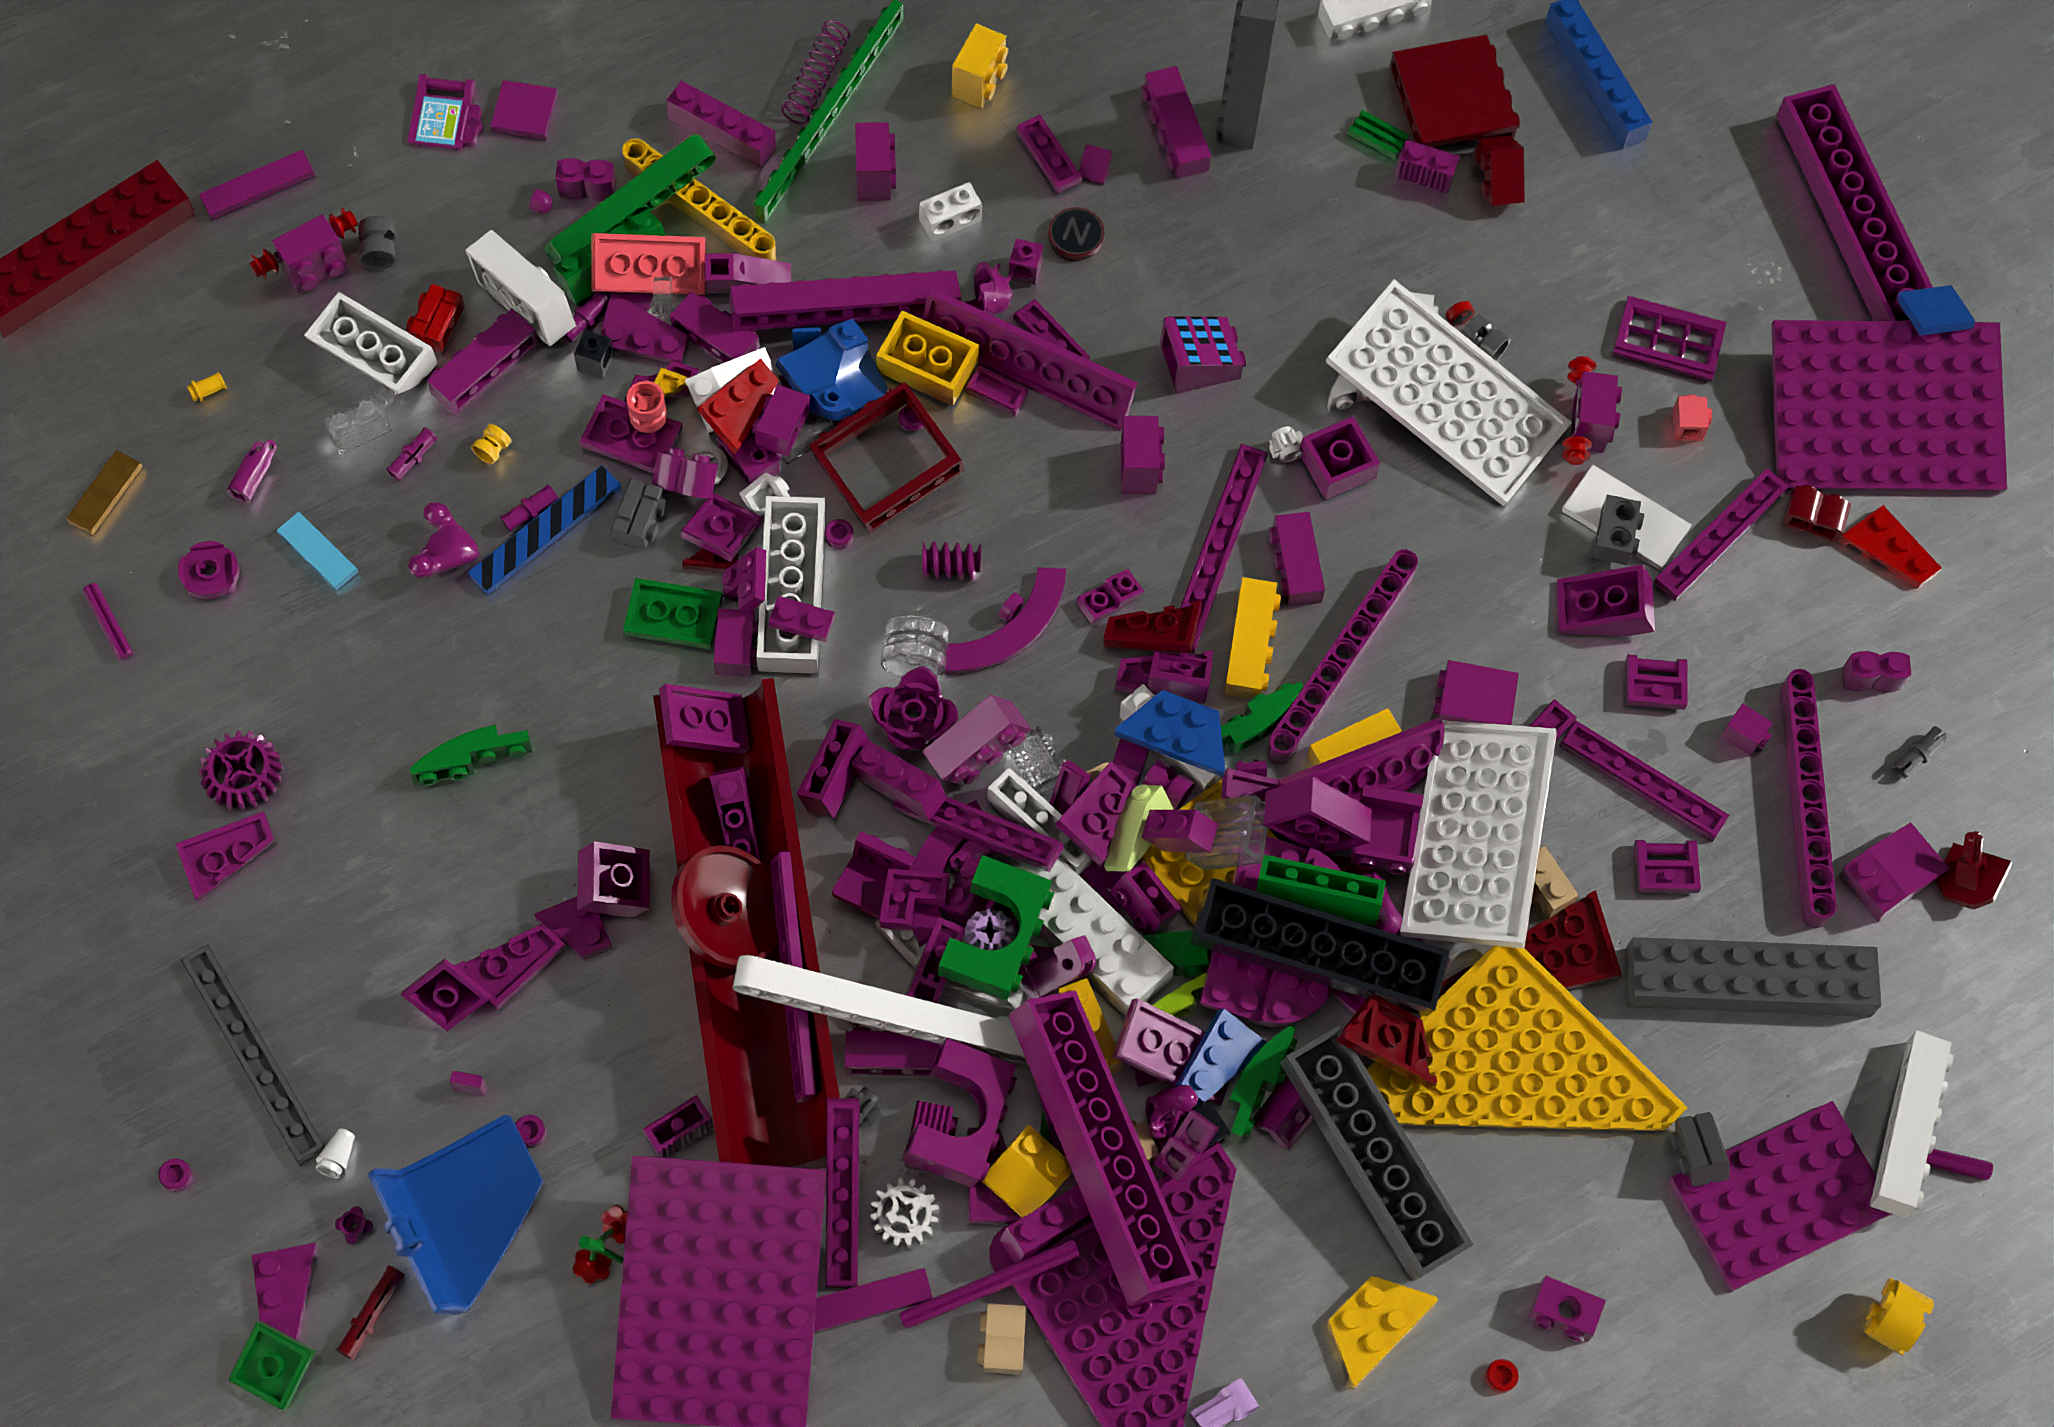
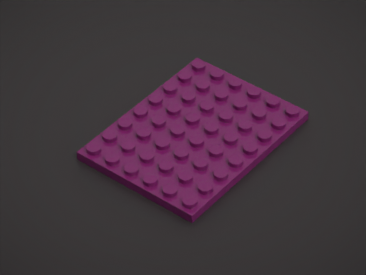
M1774 320L1771 323L1776 476L1789 486L1787 490H1794L1796 485H1810L1817 490L2004 492L2007 490L2000 322H1975L1972 329L1923 336L1919 335L1911 321Z
M632 1156L610 1418L724 1427H807L827 1169Z

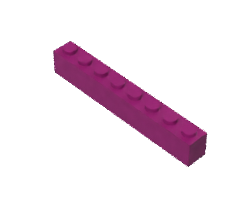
M939 270L936 272L883 274L868 277L855 276L840 279L826 278L824 280L812 281L798 280L796 282L784 283L770 282L756 285L742 284L731 286L729 304L734 331L839 324L850 319H854L855 322L893 320L899 317L901 311L920 318L923 317L927 296L932 288L960 301L962 297L956 270Z

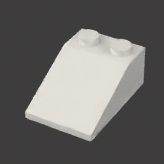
M765 347L686 379L685 382L697 408L760 358L778 378ZM702 417L709 435L716 433Z

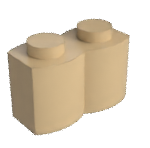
M988 1304L987 1312L980 1313L979 1332H986L985 1344L978 1345L977 1363L984 1364L983 1373L1022 1375L1026 1306Z

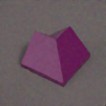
M445 958L401 993L403 998L445 1031H449L491 997L487 991Z

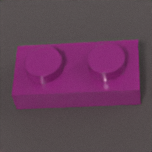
M778 596L769 619V627L826 643L835 619V612Z

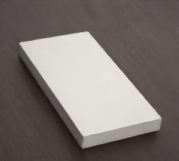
M1592 465L1564 505L1562 512L1597 532L1601 508L1607 494L1641 501L1640 513H1644V520L1641 530H1636L1635 538L1640 539L1636 557L1662 571L1692 524ZM1616 515L1621 520H1627L1623 515ZM1612 540L1616 545L1623 546L1621 542Z

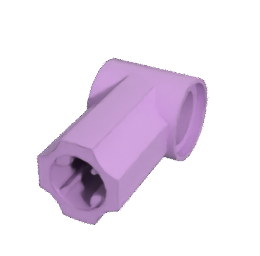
M1240 1378L1219 1391L1218 1396L1191 1411L1190 1416L1196 1427H1223L1233 1420L1237 1422L1258 1409L1259 1405L1243 1379Z

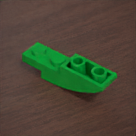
M1301 681L1293 685L1285 683L1279 686L1273 693L1268 695L1258 694L1252 697L1246 705L1244 717L1242 714L1230 718L1226 724L1221 725L1223 747L1228 745L1232 755H1235L1258 743L1273 732L1303 689Z
M496 725L479 728L461 734L434 748L410 768V774L414 784H420L421 786H431L445 779L463 780L468 775L475 774L473 763L489 764L498 758L509 757L516 759L525 756L526 753L533 752L528 730L499 735Z
M1289 1026L1275 1035L1256 1053L1242 1072L1227 1105V1108L1238 1112L1229 1141L1240 1144L1243 1135L1250 1136L1255 1123V1119L1250 1118L1253 1107L1260 1109L1266 1093L1264 1090L1273 1092L1276 1083L1282 1085L1286 1073L1280 1062L1286 1055L1295 1050L1298 1042L1297 1039L1292 1038L1295 1027Z

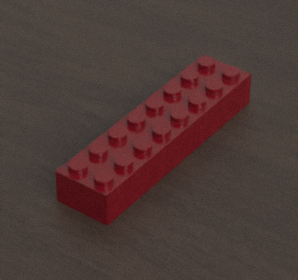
M155 160L0 258V334L3 338L196 216L189 197L158 160Z

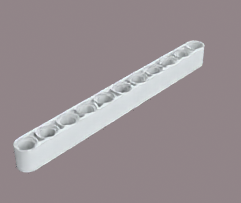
M744 955L738 959L733 989L736 992L937 1044H942L949 1038L1001 1060L1029 1067L1010 1022L755 956Z

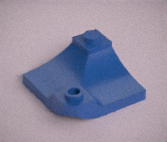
M854 319L831 326L826 333L814 341L779 357L775 364L793 390L810 396L811 412L834 421H840L848 416L852 417L861 411V408L867 402L876 401L885 395V392L888 390L871 356L867 344L868 338Z

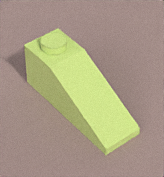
M1143 784L1133 789L1132 794L1125 802L1122 813L1119 815L1116 830L1104 864L1106 871L1130 872L1151 846V843L1142 838L1149 811L1174 810L1162 785Z

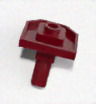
M1978 831L1967 832L1964 838V846L1953 842L1944 860L1950 870L1936 880V884L1945 901L1974 910L1995 901L2012 866V862L1982 852L1983 836Z

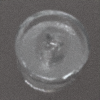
M898 616L890 619L885 624L884 642L886 645L882 648L881 667L886 672L902 678L908 671L925 666L937 678L941 677L945 673L947 654L944 651L948 649L950 630L945 624L922 616Z

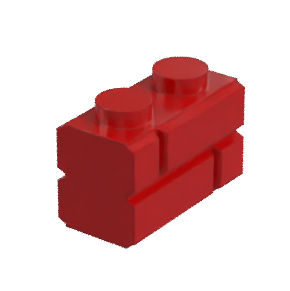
M432 284L427 293H421L418 300L419 309L415 316L411 315L409 317L406 331L431 346L433 352L441 354L465 308V304L460 293Z

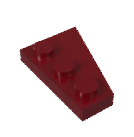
M1201 600L1190 602L1191 606L1175 609L1174 605L1166 606L1164 611L1148 614L1145 611L1111 616L1108 619L1103 637L1104 646L1191 653L1202 610Z

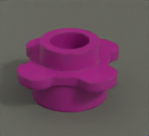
M358 1206L352 1207L350 1211H347L335 1221V1228L343 1232L345 1241L351 1245L356 1244L363 1234L372 1232L374 1227L372 1221L364 1217L362 1208ZM352 1223H357V1227L352 1228Z

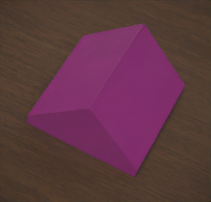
M1155 650L1148 689L1154 695L1165 690L1193 702L1205 704L1213 661Z

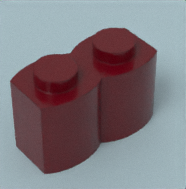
M1796 485L1790 495L1783 524L1794 530L1809 532L1819 538L1838 542L1844 533L1851 503L1837 494L1824 495L1810 485Z

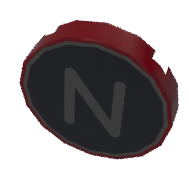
M1073 207L1064 209L1055 215L1050 222L1048 237L1058 255L1066 259L1078 261L1090 255L1093 256L1099 251L1103 245L1105 230L1102 221L1095 213L1085 208Z

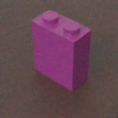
M1448 660L1445 670H1439L1437 687L1442 689L1440 697H1435L1433 714H1437V718L1448 721L1512 725L1519 673Z

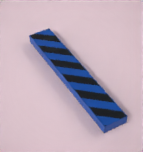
M601 465L470 569L468 576L488 596L622 489L621 483Z

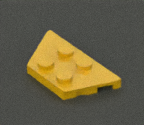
M1372 1275L1327 1322L1332 1337L1335 1338L1337 1343V1350L1341 1361L1344 1362L1350 1385L1355 1388L1439 1299L1436 1296Z

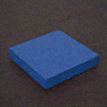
M1952 285L1904 291L1898 294L1897 301L1920 336L1966 330L1974 327L1975 319Z

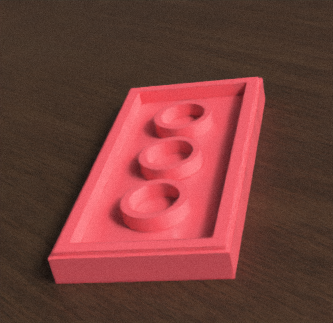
M591 234V291L687 295L692 291L696 295H705V237Z

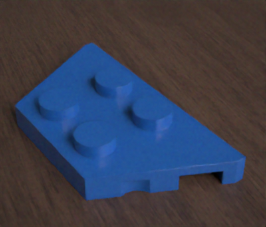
M1162 690L1115 729L1114 736L1215 775L1221 777L1224 775L1225 762L1219 711Z

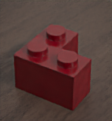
M1511 136L1477 139L1478 147L1474 148V161L1485 172V181L1481 182L1482 197L1492 206L1525 203L1524 147Z

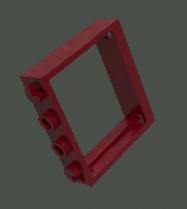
M903 382L894 389L890 387L885 392V395L876 401L867 402L861 408V411L852 417L843 418L835 428L827 433L819 434L820 438L809 444L813 456L868 534L965 471L962 459L906 382ZM907 404L945 458L864 511L827 459V456Z

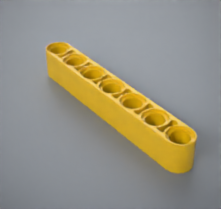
M630 139L622 147L625 169L634 177L663 157L662 154L640 139ZM696 179L667 199L668 202L739 254L776 260L774 237ZM724 217L722 220H717L716 218ZM738 233H746L745 235H742V236H741V235H737ZM762 248L768 249L766 251H759Z

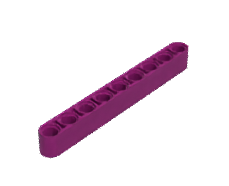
M1408 549L1397 551L1377 578L1271 734L1267 747V756L1270 761L1277 765L1288 763L1306 739L1413 580L1418 566V558L1413 551ZM1404 564L1409 569L1402 570L1397 565ZM1389 586L1394 589V592H1387L1382 587ZM1367 609H1377L1379 614H1372ZM1359 630L1362 633H1364L1365 636H1355L1352 633V631ZM1337 653H1345L1350 658L1341 659L1337 656ZM1329 675L1335 681L1327 682L1321 676ZM1315 698L1319 701V704L1312 705L1306 699ZM1297 720L1303 723L1304 726L1297 728L1290 722ZM1275 744H1285L1288 750H1278Z
M1794 669L1783 683L1780 693L1802 917L1806 924L1814 928H1820L1826 925L1836 912L1837 901L1814 679L1807 670ZM1792 683L1800 685L1803 690L1794 688ZM1794 710L1801 711L1805 717L1798 716ZM1797 738L1805 739L1808 745L1801 744ZM1800 765L1808 767L1811 773L1803 771ZM1803 793L1810 794L1814 801L1807 800ZM1805 821L1813 822L1817 829L1808 827ZM1808 849L1817 851L1819 857L1812 856ZM1811 877L1819 879L1822 882V886L1815 885ZM1814 906L1821 907L1825 915L1817 913L1814 910Z

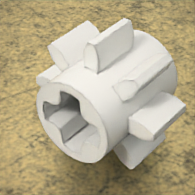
M1283 427L1272 434L1273 439L1270 440L1271 445L1268 447L1273 458L1280 457L1282 462L1287 463L1298 459L1302 455L1300 446L1303 435L1301 431L1294 432V429L1291 427Z

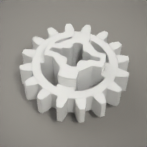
M899 1178L898 1186L893 1187L889 1182L886 1183V1193L879 1190L876 1192L880 1202H871V1209L877 1211L870 1215L871 1222H878L874 1227L875 1234L884 1232L882 1242L886 1243L893 1239L894 1248H898L900 1242H905L907 1249H911V1241L913 1240L922 1245L923 1234L929 1237L933 1235V1230L929 1226L938 1225V1218L932 1216L939 1212L938 1205H931L935 1200L934 1193L926 1196L927 1186L923 1184L919 1189L916 1188L915 1179H911L909 1185H904L902 1178ZM902 1194L912 1195L915 1198L903 1197ZM888 1201H890L892 1209L883 1217L884 1208ZM899 1206L905 1212L910 1211V1221L903 1215L899 1216ZM926 1210L925 1220L919 1226L917 1218ZM894 1229H902L907 1231V1233H899L894 1231Z

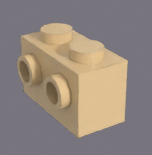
M1546 846L1539 848L1532 901L1535 908L1542 913L1544 918L1550 919L1563 911L1564 908L1575 903L1579 895Z

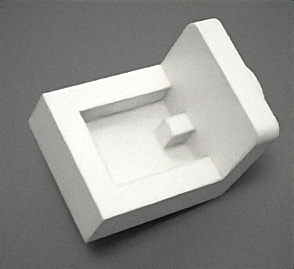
M766 472L739 493L747 508L760 516L765 513L766 496L790 497L787 492L789 490L787 483L781 477H774Z

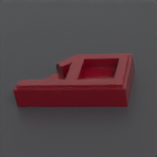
M701 547L699 552L689 559L683 560L682 567L685 570L724 573L727 568L739 560V552L730 562Z

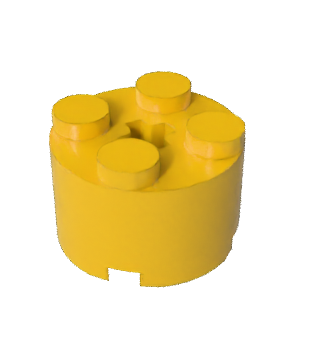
M1889 1278L1881 1291V1294L1884 1295L1879 1304L1873 1302L1866 1313L1865 1319L1868 1322L1864 1332L1868 1337L1903 1356L1904 1351L1908 1352L1926 1326L1923 1322L1924 1312L1931 1315L1934 1300L1900 1280Z

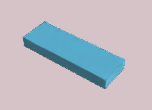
M300 512L296 513L277 529L278 535L335 591L358 573L357 568Z

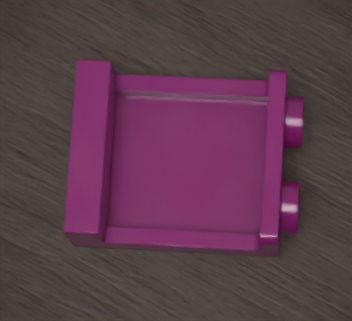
M1363 785L1359 794V802L1372 809L1370 843L1352 848L1350 863H1355L1363 869L1384 868L1389 873L1396 875L1410 873L1415 862L1413 856L1419 812L1423 805L1424 795Z

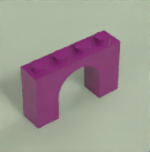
M947 1038L938 1047L930 1075L963 1088L973 1097L979 1110L977 1130L969 1136L954 1137L919 1123L910 1132L901 1161L970 1188L978 1181H983L990 1167V1163L986 1162L989 1151L993 1152L998 1142L999 1134L995 1133L997 1125L1003 1122L1008 1110V1106L1004 1104L1007 1094L1011 1095L1017 1082V1077L1013 1076L1016 1065Z

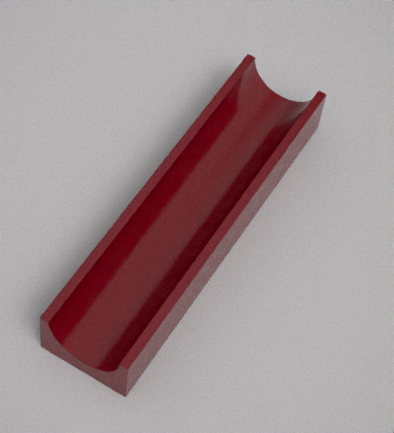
M774 678L762 679L761 685L757 690L742 698L750 750L744 754L667 745L660 694L653 695L677 869L679 870L688 858L703 849L712 846H726L710 776L717 771L744 766L753 803L761 855L759 861L771 873L770 862L779 852H790L803 969L820 973ZM779 944L764 959L780 963ZM689 947L719 1162L813 1169L826 1168L827 1098H840L827 1015L807 1010L816 1095L808 1102H796L785 1005L734 991L733 984L736 969L722 968L711 964Z

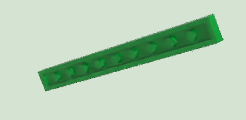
M892 0L888 7L885 6L882 9L875 27H870L867 31L863 45L861 47L858 46L854 50L848 67L841 69L835 86L827 90L824 102L820 108L816 107L813 110L807 127L799 131L796 143L792 149H787L784 153L780 167L771 172L765 189L763 191L760 190L756 194L753 205L755 206L757 219L766 223L903 20L902 2Z

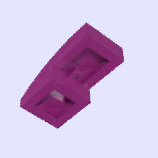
M1190 1111L1174 1137L1169 1138L1153 1164L1180 1182L1203 1153L1219 1128L1196 1111Z

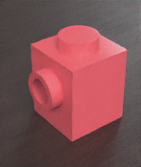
M1693 394L1678 396L1672 409L1674 440L1703 441L1712 422V409L1707 406V397H1698Z

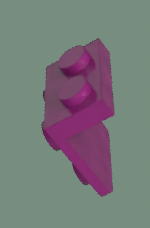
M861 831L855 840L852 858L832 889V896L880 919L888 869L912 870L915 857L904 849L893 847L883 842L877 836L868 835Z

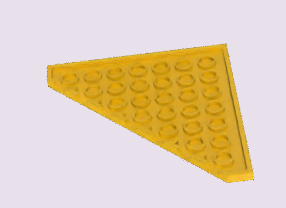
M1491 947L1438 999L1434 1012L1427 1017H1420L1425 1030V1040L1431 1057L1426 1059L1430 1076H1436L1437 1078L1436 1086L1428 1089L1377 1062H1374L1367 1069L1375 1085L1402 1126L1665 1131L1688 1108L1524 948Z

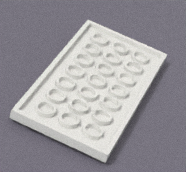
M1395 279L1325 360L1329 366L1503 506L1511 499L1572 423Z
M1442 720L1445 728L1444 741L1439 756L1434 755L1428 766L1413 856L1415 862L1409 877L1400 930L1401 936L1524 948L1555 749L1556 729Z

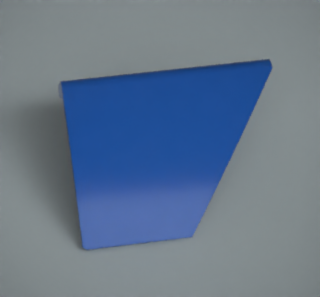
M503 1115L456 1142L400 1170L374 1169L368 1173V1177L389 1218L383 1227L385 1232L391 1234L394 1240L396 1254L408 1258L434 1313L459 1315L469 1311L510 1246L544 1182L510 1115Z

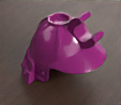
M980 262L975 269L973 279L975 299L965 303L993 316L1003 313L1009 307L1013 294L1009 287V282L1013 278V273L1010 272L1006 277H1003L999 274L1001 267L999 263L992 269L987 262Z

